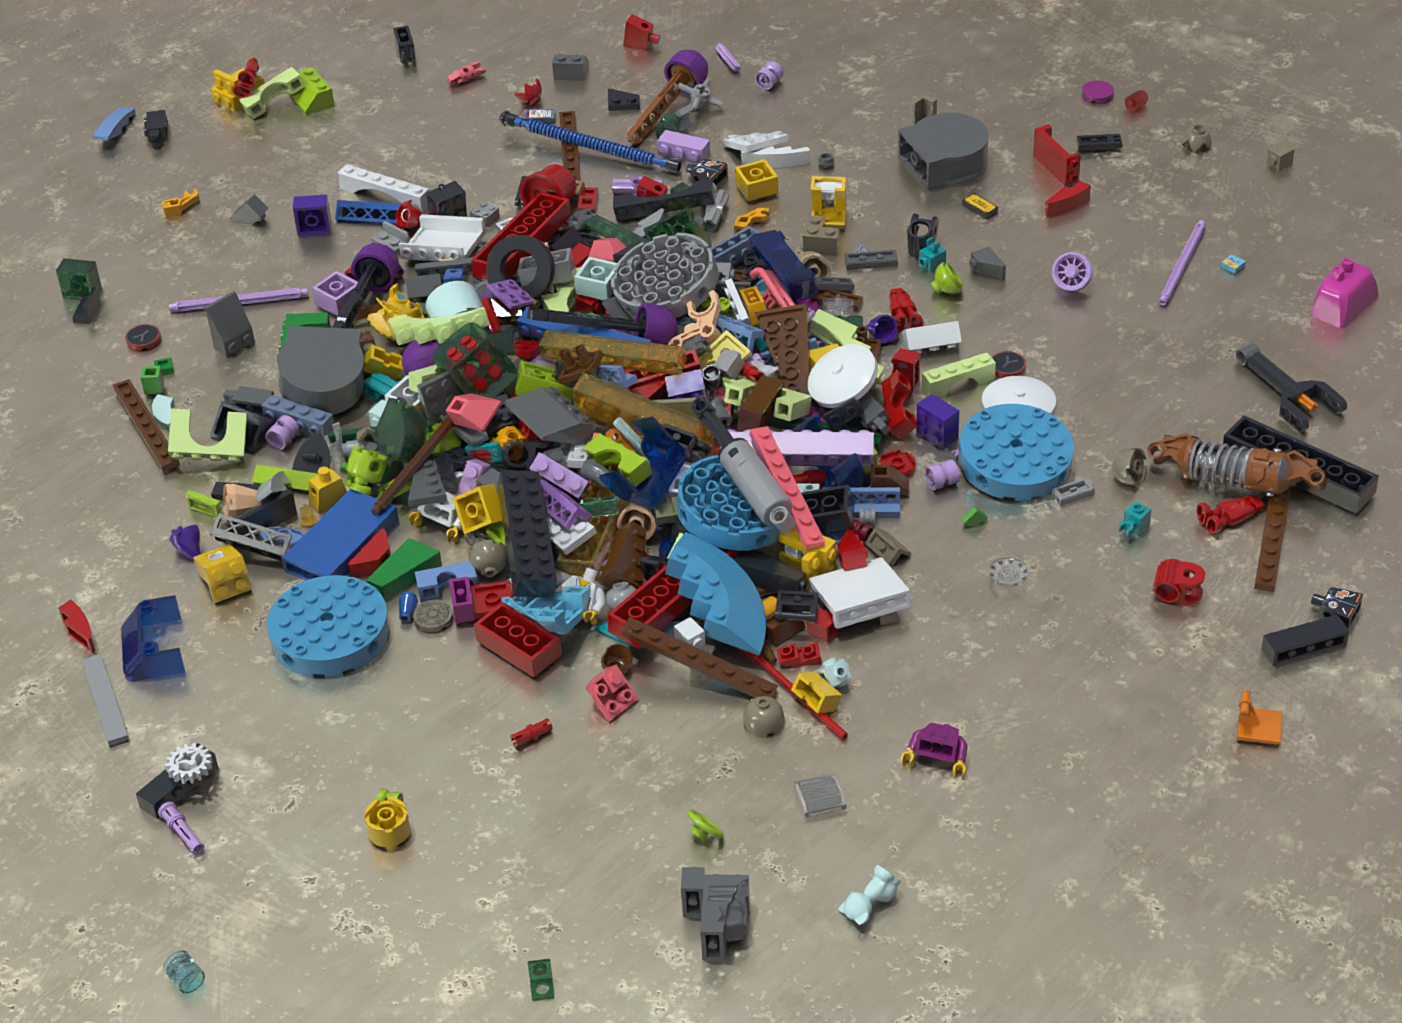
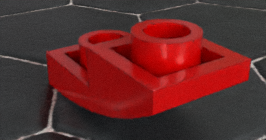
M817 642L797 648L796 643L776 649L780 666H806L822 662Z

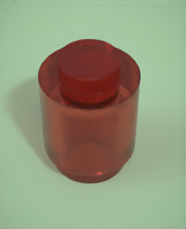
M1138 90L1125 98L1126 108L1130 111H1136L1144 106L1148 101V94L1144 90Z

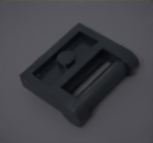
M778 590L775 621H781V619L800 620L815 624L818 593ZM782 610H787V611H788V610H791V611H805V612H810V613L786 612V611H782Z

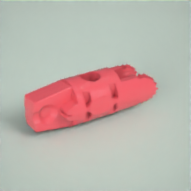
M477 61L454 71L447 77V82L450 86L458 83L461 84L486 73L484 67L477 69L481 66L480 61Z

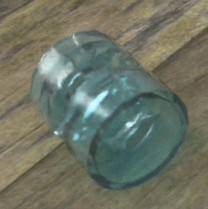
M181 950L173 953L164 963L163 969L182 993H191L204 982L205 973L187 951Z

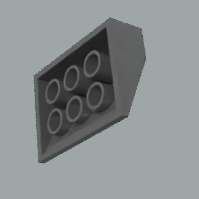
M539 388L505 400L504 404L540 439L587 445L594 424L589 420L588 416L579 411L577 406L572 405L567 397L561 395L557 388Z

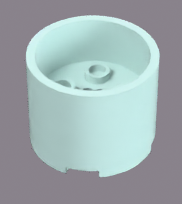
M452 281L439 286L429 295L426 301V310L429 318L455 315L483 307L476 289L470 283L464 281ZM490 325L456 336L455 339L441 344L447 345L461 341L467 335L470 337L484 336Z

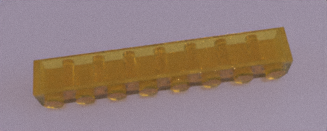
M551 330L545 331L539 344L540 352L544 359L562 361L558 356V352L562 349L565 350V348L569 349L572 357H576L577 355L573 348L584 344L588 353L601 350L604 356L599 365L623 366L624 369L681 375L687 360L685 349L682 346Z

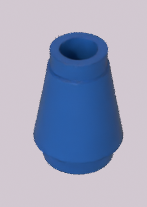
M403 592L399 597V619L403 622L411 621L418 604L417 596L413 592Z

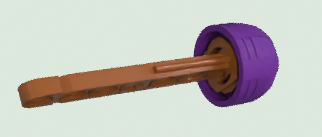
M681 50L665 65L664 74L668 83L636 121L635 125L628 131L627 140L630 144L641 143L645 138L644 135L649 133L681 92L688 94L677 88L679 83L691 88H695L698 84H703L708 76V63L699 52L695 50Z

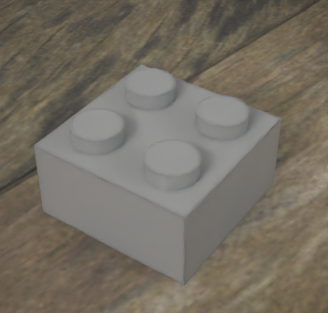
M483 201L470 211V217L484 218L486 227L500 216L498 207Z

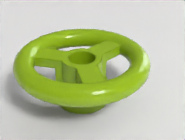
M688 810L689 818L695 823L690 831L698 838L705 840L708 834L717 838L724 836L723 831L710 819L695 810Z

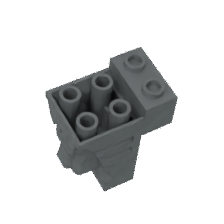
M682 867L681 899L683 917H701L702 960H725L727 941L740 940L743 938V934L748 932L747 912L750 911L749 875H705V867Z

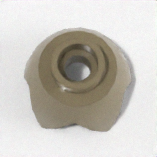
M1201 124L1191 127L1184 135L1182 145L1189 141L1194 153L1203 143L1209 149H1211L1212 145L1210 132Z

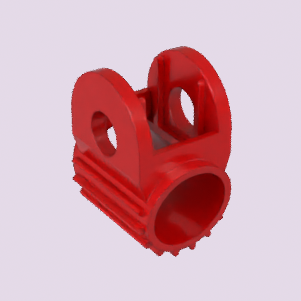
M1165 559L1157 567L1153 585L1154 595L1158 599L1169 603L1195 604L1203 596V589L1200 585L1205 580V571L1195 563L1177 559ZM1190 572L1193 573L1195 576L1189 578ZM1186 589L1192 591V594L1186 595Z

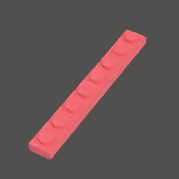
M769 427L751 429L749 435L762 462L792 502L791 515L796 521L794 527L805 550L824 547L825 540Z

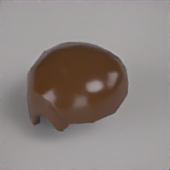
M621 644L609 645L601 658L602 669L617 665L622 674H626L631 668L633 661L631 650Z

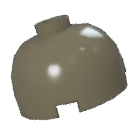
M1129 448L1118 453L1112 463V470L1118 481L1129 486H1139L1138 483L1142 484L1147 474V466H1144V460H1147L1141 448Z
M494 540L480 541L472 546L473 549L471 551H468L470 564L474 566L475 572L478 575L486 577L495 576L503 571L507 564L506 546L502 542L497 544L494 543Z
M769 696L753 698L745 706L743 713V723L746 726V730L757 737H768L767 734L773 732L774 735L779 733L785 723L784 712L780 703Z

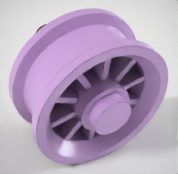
M1067 252L1055 260L1052 267V276L1060 288L1068 291H1079L1085 288L1092 280L1093 266L1085 255Z

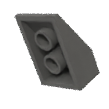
M235 291L205 307L214 349L225 357L234 354L255 341L252 326Z

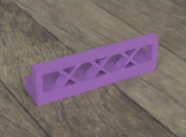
M543 478L540 479L545 511L561 525L570 530L577 517L586 521L589 520L591 516L589 512L555 484ZM552 498L551 504L548 505V499ZM561 505V511L557 512V506ZM571 512V515L566 521V514Z

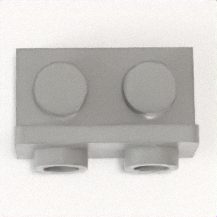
M384 221L382 223L383 231L371 238L372 243L385 244L398 255L400 253L399 243H409V235L406 231Z

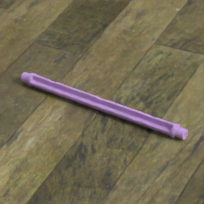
M1200 220L1195 225L1192 235L1159 296L1158 302L1160 305L1164 306L1170 300L1205 230L1206 222L1204 220Z
M291 288L239 294L237 296L241 304L302 298V296H308V289ZM224 296L178 301L169 304V310L181 312L205 309L206 306Z

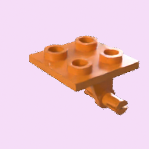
M1248 690L1242 691V699L1239 701L1237 740L1280 745L1282 711L1254 708L1250 700L1251 692Z

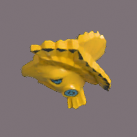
M395 284L389 289V299L387 302L376 298L383 309L377 313L369 314L367 321L370 322V327H373L375 332H379L380 336L384 335L386 339L391 338L394 341L388 319L402 314L412 318L423 319L425 317L422 306L418 302L413 303L399 291L398 284Z

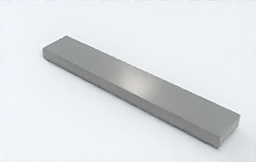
M101 654L81 660L108 745L112 746L129 740Z

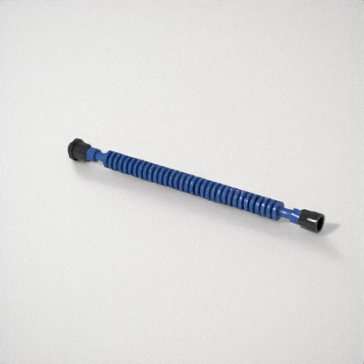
M507 110L501 113L499 118L502 126L526 127L528 132L644 165L652 166L656 164L664 168V170L676 174L681 170L682 162L671 158L659 159L655 157L654 153L620 145L531 119L528 122Z

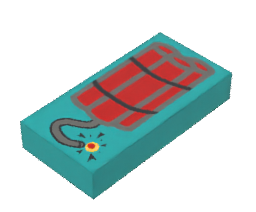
M499 442L482 443L474 447L467 445L465 447L468 457L487 462L503 461Z

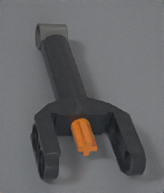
M1252 343L1236 351V357L1240 364H1248L1252 370L1282 394L1279 416L1298 432L1307 430L1309 428V421L1306 414L1297 406L1302 405L1309 412L1314 413L1318 405L1312 401L1313 397L1318 399L1333 413L1340 414L1347 410L1346 400L1323 381L1314 380L1296 382L1264 356L1256 344Z

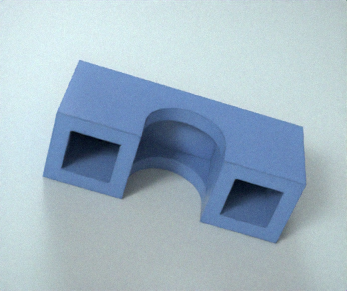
M468 561L415 572L420 602L440 598L439 591L442 587L449 585V579L468 576L471 590V586L478 585L474 566Z

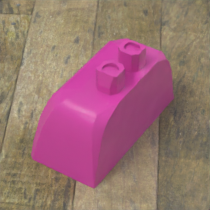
M1344 258L1341 264L1335 266L1321 283L1311 316L1338 328H1344L1378 296V287L1372 270L1351 259Z

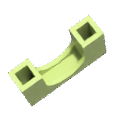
M743 378L727 384L724 401L742 406L745 397H748L750 389H754L755 381ZM783 388L781 397L776 398L773 416L792 421L809 414L812 396Z
M171 408L168 453L173 459L191 457L192 460H202V458H209L215 462L227 459L233 463L244 460L247 413L228 412L226 434L222 441L213 446H202L197 444L190 436L191 411L189 409Z

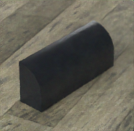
M286 489L235 518L266 528L275 527L297 515L293 492ZM228 521L221 525L222 530L231 527ZM244 526L236 529L238 535L243 536L250 533L248 528Z

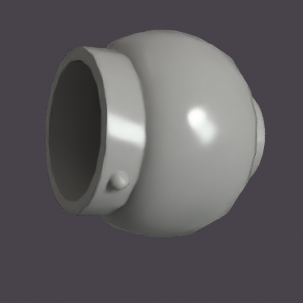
M627 582L614 584L613 588L606 595L608 608L612 611L637 589L628 585Z

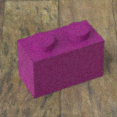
M469 577L449 579L455 624L475 621Z

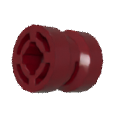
M854 519L853 528H851L855 534H858L859 541L862 540L864 544L874 530L873 526L863 525L861 521Z

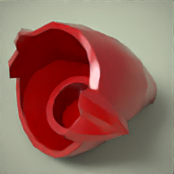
M412 199L403 202L398 207L396 213V227L402 230L414 229L420 226L419 217L423 213L411 204Z

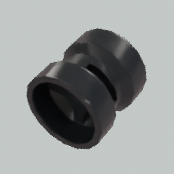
M715 365L706 366L702 371L705 386L710 390L720 388L723 383L720 369Z

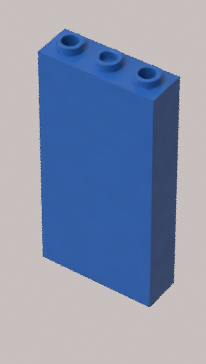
M350 489L282 557L284 572L305 581L322 576H346L349 573L348 563L361 551L362 547L382 528L385 529L387 534L399 521L397 506L389 504L384 511L374 515L371 509L378 499Z

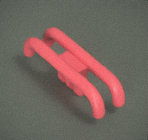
M758 267L750 272L751 278L759 274V279H763L768 289L762 295V298L769 310L775 309L778 305L781 308L795 305L772 270H764Z

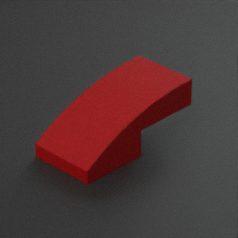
M584 187L582 195L579 196L578 211L587 208L595 211L599 193L598 187Z

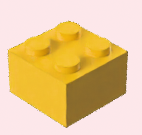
M766 159L735 167V184L747 201L779 193L778 176Z
M495 484L479 486L452 498L464 534L478 532L502 522L500 501Z

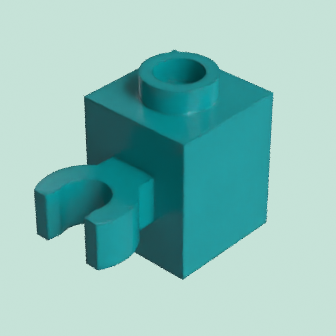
M933 237L927 239V247L919 251V265L929 272L936 270L942 262L946 264V250L940 246L939 241L934 243Z
M1135 501L1124 511L1123 521L1119 523L1118 532L1125 529L1127 530L1126 536L1129 537L1134 534L1139 537L1150 527L1152 509Z

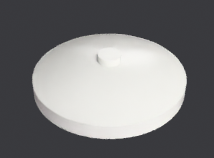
M857 344L844 345L831 350L818 360L810 372L808 378V391L817 404L826 408H836L852 398L860 399L871 388L878 373L876 358L868 348Z
M1009 376L998 379L986 387L982 395V409L1000 404H1024L1041 408L1053 415L1056 409V396L1047 384L1038 379L1026 376Z

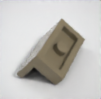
M923 94L912 103V125L923 118L937 114V99Z
M876 527L865 541L868 547L891 566L895 564L901 554L907 556L912 554L890 533Z

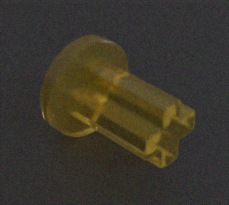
M303 504V507L300 508L302 515L300 524L304 528H311L317 523V517L313 515L311 505Z

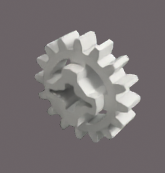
M193 743L191 747L184 744L182 749L176 747L177 752L171 751V757L166 758L167 764L165 766L169 777H174L175 782L181 780L182 784H185L187 780H190L192 784L196 778L202 780L201 775L207 776L208 770L212 769L211 763L213 761L209 750H204L203 745L196 747V743Z

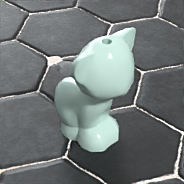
M876 865L874 869L875 875L865 887L864 892H852L839 907L841 913H844L849 919L856 921L859 925L868 921L869 915L872 912L871 902L876 900L880 902L891 901L896 895L897 886L901 883L899 879L879 865Z

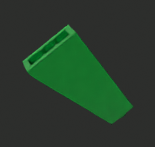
M408 538L366 582L376 588L385 601L415 583V572L441 567L440 551Z

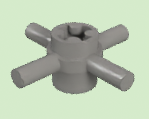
M706 78L703 84H698L695 88L679 83L678 89L691 94L690 104L693 107L691 112H696L697 109L703 108L707 102L721 108L723 102L710 97L709 79Z

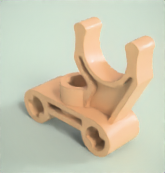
M714 290L709 292L712 302L710 307L704 312H696V306L692 301L686 303L688 315L696 323L686 325L684 333L673 337L668 342V349L672 353L678 351L685 342L695 338L697 335H701L702 338H708L710 345L722 335L716 328L721 304L718 298L719 295Z

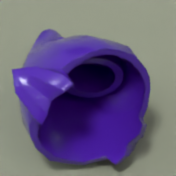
M888 314L878 315L866 325L871 338L881 339V343H888L898 339L896 321Z
M190 525L185 528L179 526L177 529L171 530L172 534L169 540L177 551L191 559L201 554L200 530L197 525Z

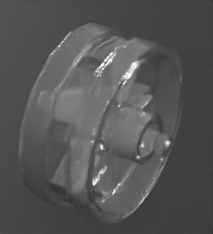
M836 294L834 298L822 299V311L837 318L842 315L854 314V300L841 298L840 294Z

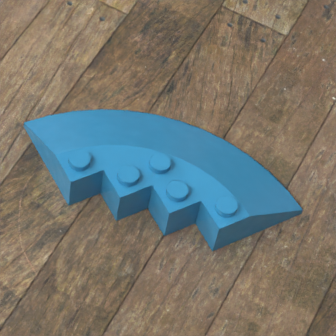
M685 532L675 544L668 558L666 574L680 579L678 595L693 599L690 615L705 620L703 630L706 637L760 655L766 634V616L764 605L754 583L739 564L725 552L701 538Z

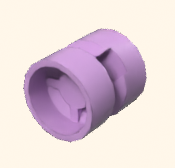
M770 61L756 73V84L761 89L769 90L783 77V69L777 62Z
M283 415L266 432L265 437L272 447L282 450L299 433L300 428L293 418Z
M952 459L941 462L940 466L934 464L925 468L926 480L932 490L943 488L944 484L950 486L960 481L958 467Z

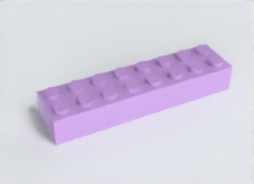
M728 430L734 439H746L759 456L749 435L750 430H744V432ZM770 430L788 466L871 467V464H874V433H870L867 430H861L859 433H852L849 430H841L840 432H832L830 430H822L820 432H813L811 430H802L801 432L783 430L782 432H774Z

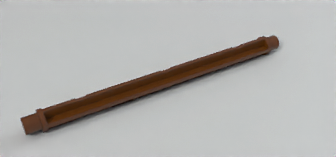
M449 415L389 485L388 489L374 503V507L371 509L374 515L384 511L394 499V496L398 494L455 424Z

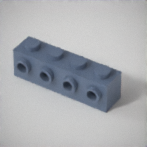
M748 226L711 247L710 249L716 263L731 262L732 266L744 260V253L756 248L762 250V232Z
M271 395L261 405L263 415L278 420L281 416L287 415L293 418L299 425L300 434L311 437L319 432L327 441L329 431H335L333 414L275 395Z

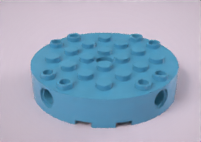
M1000 404L977 412L965 423L960 435L958 462L965 472V477L981 491L1001 499L1005 496L1015 498V501L1031 500V497H1045L1051 494L1053 488L1065 483L1072 466L1074 443L1066 426L1058 418L1041 408L1024 404Z
M718 455L695 462L687 472L683 473L679 481L676 511L682 525L692 535L719 548L746 551L762 548L779 540L780 531L775 526L766 525L760 520L719 462Z
M340 575L317 577L292 586L276 600L267 618V631L271 649L276 659L287 669L313 677L314 674H325V677L343 675V671L352 668L355 671L363 667L382 651L390 631L386 603L380 592L363 580Z

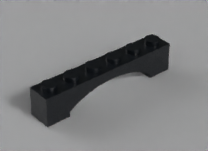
M712 179L696 181L695 184L686 189L661 196L637 197L631 196L630 193L613 196V210L617 221L650 216L661 208L664 209V213L715 204V191Z

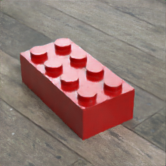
M504 602L500 603L474 624L476 641L533 678L562 655L560 638Z

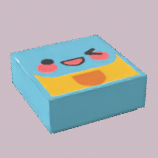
M1231 254L1221 262V267L1235 274L1245 266L1246 261Z

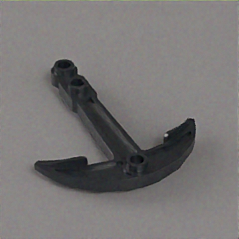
M467 445L446 450L438 457L437 471L444 480L457 484L454 468L464 469L466 468V461L476 459L468 457L465 449ZM480 460L490 464L489 469L493 468L498 472L501 470L528 471L524 467L513 468Z

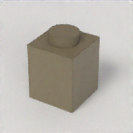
M1281 142L1268 149L1267 163L1280 170L1293 163L1295 149Z

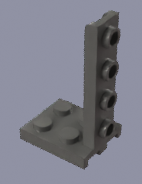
M449 370L417 385L430 425L438 422L442 423L448 416L446 409L454 397L459 396L453 374ZM454 425L451 431L472 447L479 446L489 439L486 431L482 432L459 425Z

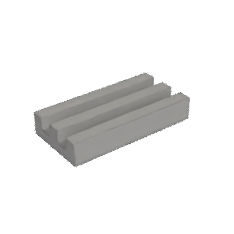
M1086 478L1055 487L1051 491L1055 499L1059 500L1060 505L1095 493V489Z

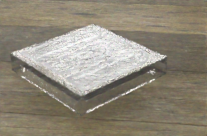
M835 773L794 781V788L805 818L847 809V804Z

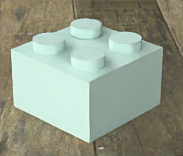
M588 257L574 276L576 294L600 300L610 298L614 293L611 287V278L614 276V268L617 263Z

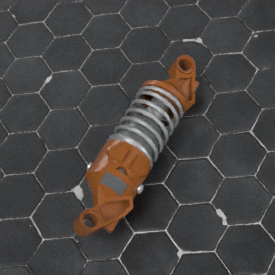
M1187 433L1176 437L1165 435L1164 440L1153 442L1147 448V453L1154 464H1163L1165 461L1173 459L1187 480L1195 479L1197 481L1202 475L1203 480L1207 482L1212 473V482L1214 484L1221 479L1223 485L1227 482L1232 487L1239 484L1241 488L1245 487L1248 490L1266 493L1268 496H1274V494L1281 495L1289 487L1302 480L1315 491L1324 490L1327 486L1325 474L1317 466L1318 460L1305 458L1295 450L1284 453L1280 449H1273L1272 451L1266 448H1251L1248 450L1245 446L1239 449L1236 445L1229 447L1226 443L1222 446L1218 442L1211 444L1208 440L1203 443L1200 439L1192 438ZM1206 444L1209 445V450L1207 454L1204 450ZM1215 446L1218 447V452L1216 455H1214L1213 448ZM1156 451H1161L1159 455L1154 456ZM1321 477L1319 482H1313L1314 478Z

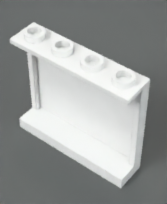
M421 214L419 217L421 227L409 243H399L401 259L438 261L442 258H450L451 260L468 258L486 234L484 218Z
M882 557L867 561V566L847 571L839 569L809 578L810 592L818 593L819 598L833 614L834 626L837 629L911 607L909 588Z

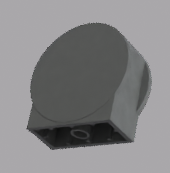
M958 113L931 115L914 125L898 129V156L928 190L943 185L967 183L981 176L987 168L989 133L982 122L968 115Z
M288 326L286 342L281 347L277 358L280 373L279 390L282 398L333 415L352 407L360 399L364 390V375L362 372L364 357L361 350L360 329Z

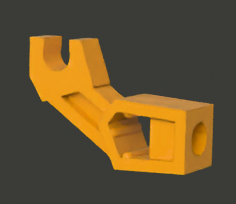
M193 189L194 193L192 194L185 191L182 199L173 198L162 201L165 217L181 215L186 208L199 200L197 189Z
M757 208L745 215L738 216L734 224V234L748 226L752 227L754 222H766L767 216L769 217L770 209Z

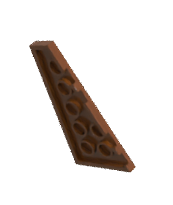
M801 304L754 312L761 330L765 331L764 336L779 369L778 372L784 381L785 388L810 395L808 391V378L810 375L808 305Z

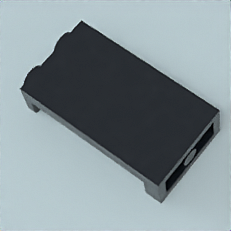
M852 398L836 408L823 407L825 412L823 418L831 430L864 413L861 400H856V398Z

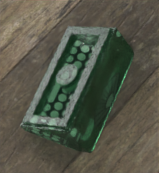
M619 496L582 499L579 505L591 514L590 518L617 515L619 513Z

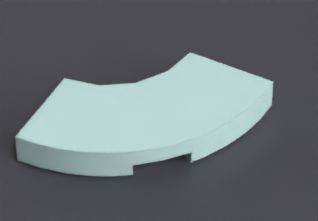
M158 394L152 404L153 415L159 425L170 429L171 408L174 400L173 398Z

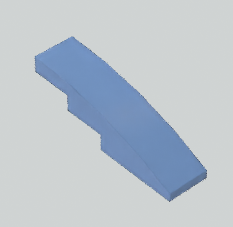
M120 107L113 111L98 127L93 135V139L110 140L122 134V127L129 124V117L135 115V108Z

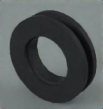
M512 235L502 239L492 248L487 259L486 274L489 283L508 280L504 272L507 258L514 252L525 251L535 259L537 271L533 281L520 288L527 292L534 300L538 299L549 289L555 274L554 259L550 250L540 240L531 236Z

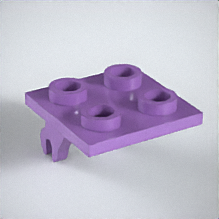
M511 279L488 284L487 288L489 290L481 296V299L485 297H498L510 309L534 303L529 294L523 291Z

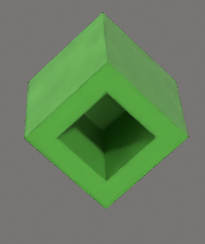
M143 366L140 379L144 395L162 394L164 378L161 366Z

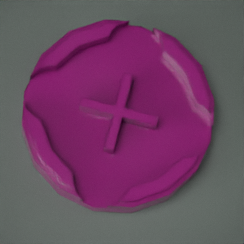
M1090 81L1082 87V96L1089 102L1093 100L1096 101L1095 103H1104L1111 100L1114 95V88L1108 82Z

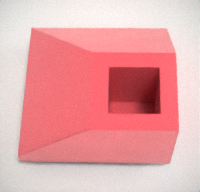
M618 238L594 240L588 257L614 262L613 254L626 248V246Z
M476 394L459 395L454 397L446 412L455 425L484 432L502 402Z
M617 665L605 668L592 678L586 686V690L608 722L639 699Z

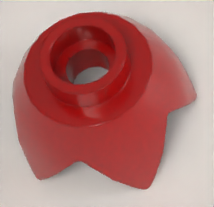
M538 78L535 79L536 84L532 86L525 83V94L522 92L520 94L514 93L521 102L533 106L542 99L540 97L542 95V87Z

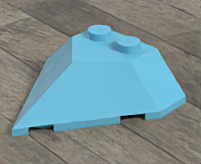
M569 586L565 587L562 592L555 591L553 598H509L508 596L502 597L501 600L535 620L549 632L566 634L583 619L591 590L590 587Z

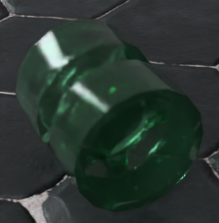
M672 113L664 114L655 131L657 139L660 138L665 130L678 132L681 125L680 119Z

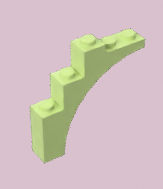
M581 267L575 269V275ZM572 280L566 284H562V282L553 285L554 293L542 295L544 310L570 312L575 304V297L578 294L575 291V281Z
M484 307L437 318H412L402 314L388 319L392 335L398 345L417 340L418 344H422L434 339L440 344L455 339L456 336L490 325Z
M818 309L809 327L810 334L820 338L828 345L838 344L839 346L857 344L869 350L871 348L855 340L858 337L855 334L857 326ZM878 364V373L870 389L874 390L877 384L881 385L885 377L882 374L884 366Z

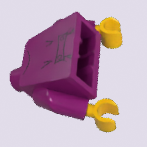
M929 723L925 728L916 730L912 734L907 746L908 751L901 755L903 765L906 760H910L909 766L912 768L915 765L913 755L915 753L950 762L956 761L957 763L953 766L952 776L955 777L956 771H961L963 773L962 779L965 777L966 767L963 763L966 762L968 745L964 738L959 736L958 728L952 727L949 724Z

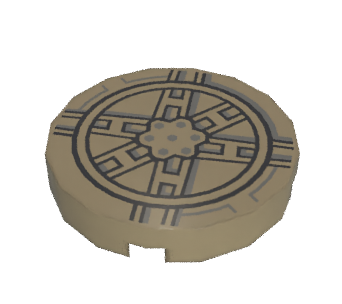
M429 600L416 607L413 614L414 623L422 631L429 633L439 632L442 630L441 628L450 626L453 621V610L445 601Z

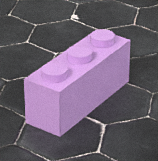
M665 130L657 140L658 154L696 163L702 159H707L710 155V140Z
M540 452L529 468L531 471H538L541 477L581 500L590 485L589 481Z

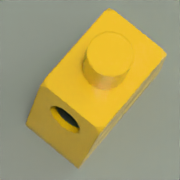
M327 467L319 468L318 475L309 480V505L318 514L332 508L347 493L341 477Z

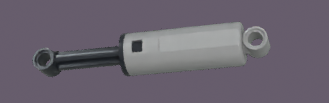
M706 397L696 398L691 404V409L698 419L706 425L721 446L718 453L721 465L764 524L775 526L781 533L790 532L794 528L796 521L791 515L793 505L789 497L749 442L744 438L734 439L717 416L716 410Z

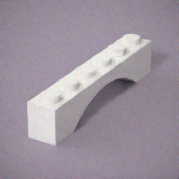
M347 164L337 173L341 190L351 193L362 189L379 190L394 197L401 203L412 199L411 204L420 209L422 213L428 209L426 192L429 191L428 188Z

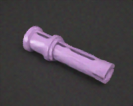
M173 802L163 804L158 810V815L167 821L169 829L175 830L193 854L201 853L205 845L186 824L185 816L176 810V805Z

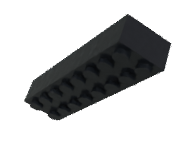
M1245 415L1224 434L1223 444L1226 443L1229 447L1236 445L1239 449L1245 446L1248 450L1251 448H1266L1272 451L1273 449H1280L1284 453L1295 450L1305 458L1318 460L1317 466L1324 472L1327 479L1326 488L1321 491H1315L1304 480L1296 483L1295 486L1356 514L1376 493L1379 475ZM1321 477L1314 478L1313 482H1319Z
M501 470L497 488L514 597L553 598L557 577L539 472Z

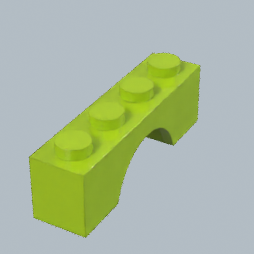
M599 434L584 446L588 458L602 466L620 463L618 469L623 480L634 487H637L652 474L649 467L650 462L646 457L639 456L635 451L625 448L621 443L614 442L610 437Z

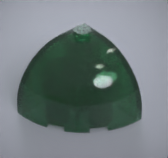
M689 208L643 228L649 241H653V237L659 235L676 236L677 233H687L703 239L709 245V248L712 247L704 218Z
M389 397L372 437L396 462L409 463L429 439L430 431L425 417L415 405L401 397H397V399Z

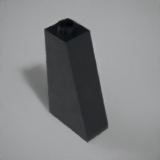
M756 549L751 551L742 550L734 559L747 573L756 587L777 593L778 590L804 592L806 588L805 572Z

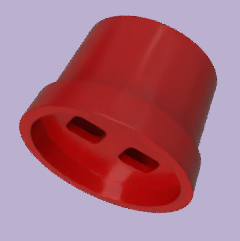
M548 165L541 171L535 172L523 180L520 187L522 202L526 206L539 192L553 195L549 192L551 189L556 191L557 196L571 200L576 193L575 178L567 168L561 165Z

